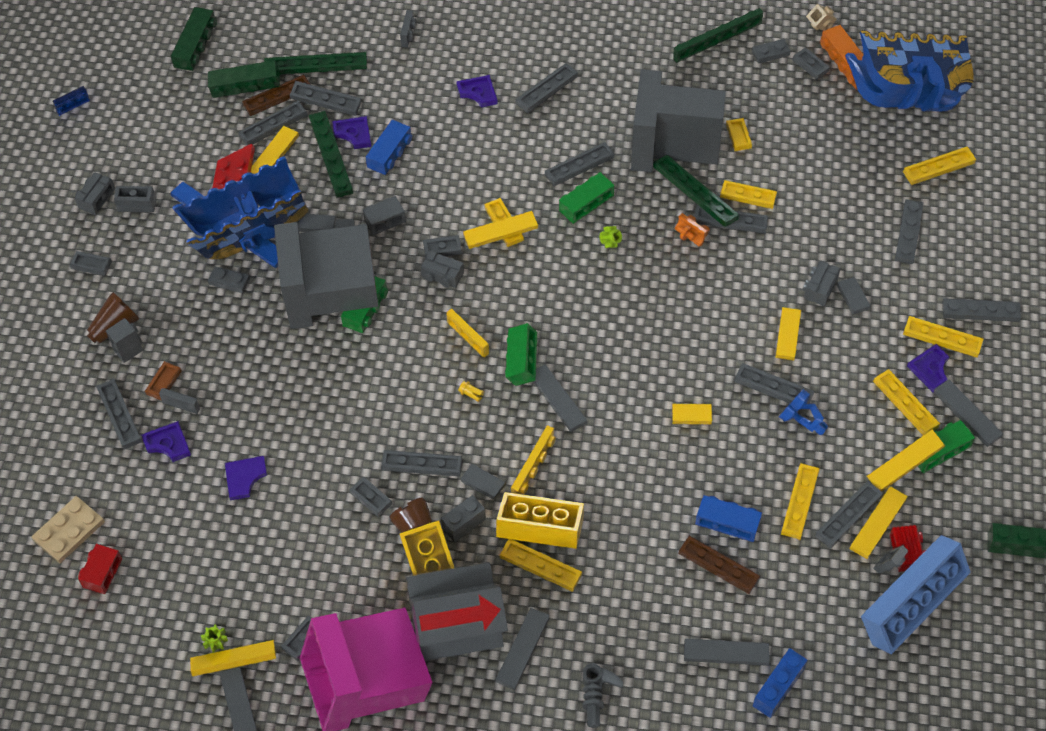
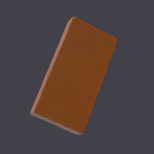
M164 361L146 388V395L161 400L159 392L162 388L171 389L182 372L181 368Z

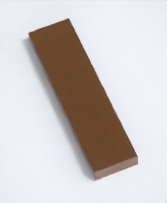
M301 75L280 84L278 88L266 90L243 100L242 104L249 116H252L291 99L290 93L295 81L306 84L310 83L305 75Z
M690 535L679 550V555L749 595L760 579V575Z

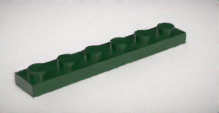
M760 8L750 11L715 29L708 30L704 34L678 44L674 47L673 59L678 63L762 24L763 11Z
M367 52L264 58V62L275 60L280 74L367 69Z
M322 111L308 115L336 198L354 194L326 112Z
M665 155L653 162V167L722 226L727 227L739 220V214L671 157Z

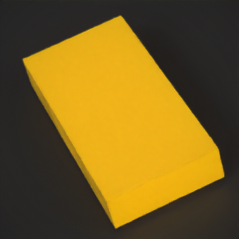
M744 118L727 120L726 126L734 151L752 149V142Z
M672 404V424L712 425L711 404Z

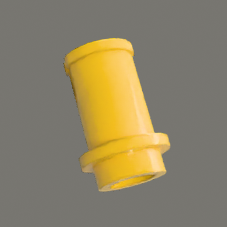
M463 381L458 389L461 395L465 394L477 402H480L482 399L481 395H484L483 390L472 386L469 381Z

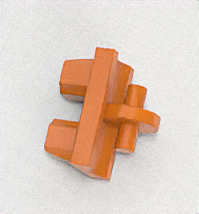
M683 213L680 214L678 223L674 228L681 233L680 239L684 241L688 238L699 247L702 246L710 228L705 224L701 226L697 224L696 218L691 214L688 216Z

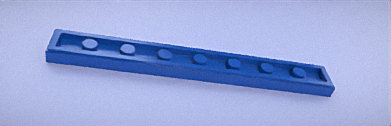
M181 182L170 192L173 198L184 205L189 204L194 196L205 197L184 182ZM260 234L253 236L257 246L254 249L253 247L250 249L248 247L247 249L274 268H277L276 245L267 239H263Z

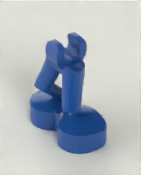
M802 389L779 415V418L784 422L794 418L809 431L813 432L815 430L819 435H823L828 425L823 421L824 417L815 403L806 404L810 394ZM810 409L814 421L812 422L798 414V410Z

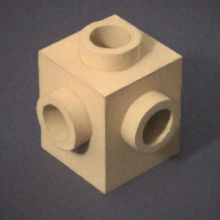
M816 4L806 16L814 29L822 31L830 29L837 20L833 15L834 11L829 6L824 7Z

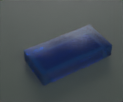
M81 86L52 102L57 114L60 116L89 102L90 99L85 87Z

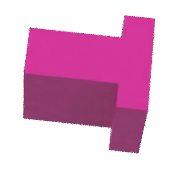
M406 607L339 622L336 613L311 618L301 651L300 661L322 731L347 729L351 719L425 701L432 685V680Z

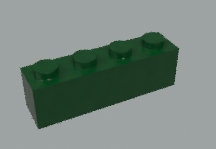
M194 7L171 54L174 68L193 71L195 66L198 65L199 57L205 50V44L210 39L213 28L217 25V18H215L213 10Z
M275 60L208 71V88L213 98L280 87V71Z
M992 523L988 532V552L1046 559V529Z

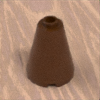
M113 292L109 295L88 327L87 331L89 334L87 336L94 343L97 341L102 343L109 339L106 330L125 318L129 324H134L140 318Z
M423 497L408 502V506L403 509L399 507L389 516L391 522L401 533L432 523L427 502Z

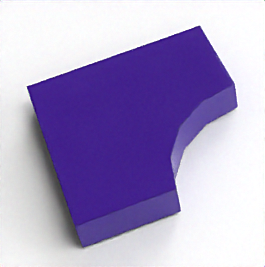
M490 75L456 81L460 98L473 99L479 103L481 108L498 104Z
M367 116L332 121L335 138L349 141L354 149L372 147Z
M935 344L908 362L907 367L933 393L935 388L948 380L944 374L943 367L949 360V356Z
M179 421L141 434L148 454L154 452L163 453L172 462L191 456Z
M264 456L225 463L230 501L250 497L251 488L254 483L260 478L267 476Z

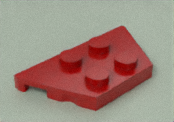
M249 144L217 161L212 188L223 189L226 182L230 180L238 182L245 173L251 172L255 152L253 144Z

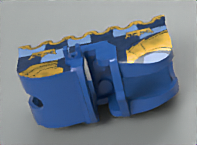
M862 30L860 32L864 52L862 60H858L853 53L845 55L859 93L866 101L878 107L909 109L915 106L916 108H921L924 112L948 111L957 106L961 96L967 93L973 83V68L967 36L960 35L957 38V42H955L947 34L942 36L941 41H938L933 34H927L925 40H922L917 33H912L909 36V40H907L900 32H896L893 35V39H890L883 31L877 34V38H873L869 31Z
M285 156L277 159L274 166L263 165L256 174L251 172L245 173L238 182L234 180L226 182L223 189L212 188L205 197L194 196L189 204L184 205L180 203L172 207L195 234L203 237L190 238L186 241L187 244L208 259L226 258L242 250L248 252L246 248L249 247L250 249L253 247L254 249L257 246L253 236L260 233L263 239L275 238L274 225L298 223L309 212L301 191L288 167Z

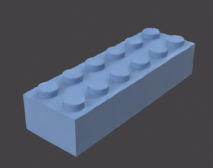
M941 535L864 612L861 618L873 646L892 654L971 573L961 543Z

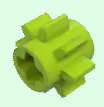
M617 226L603 227L604 231L599 236L600 242L605 245V248L618 247L617 243L622 241L620 230L617 229Z
M216 624L210 628L206 627L205 635H201L202 641H205L203 643L204 648L210 647L213 653L218 649L223 650L224 642H228V638L225 636V629L221 628L219 630Z

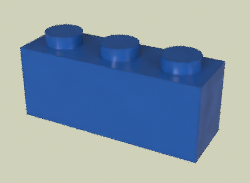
M391 120L366 155L367 168L386 175L394 167L397 158L401 157L406 145H409L412 140L410 126Z
M703 495L695 525L754 542L762 512L754 508L739 506L735 502L719 500L715 496Z
M789 648L755 696L753 707L771 718L805 670L808 660Z

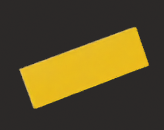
M724 180L720 198L773 209L777 191Z
M501 198L484 204V208L492 222L512 217ZM521 233L505 238L503 241L507 247L524 241V237Z
M782 307L775 358L795 360L801 310Z
M452 308L447 311V323L482 357L485 358L489 355V344Z

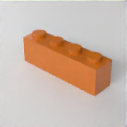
M841 25L823 31L820 40L822 48L828 52L831 60H834L840 72H843L847 77L848 82L857 89L845 55L853 53L861 61L863 53Z

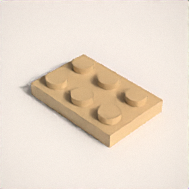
M75 496L31 538L60 564L105 521L79 497Z

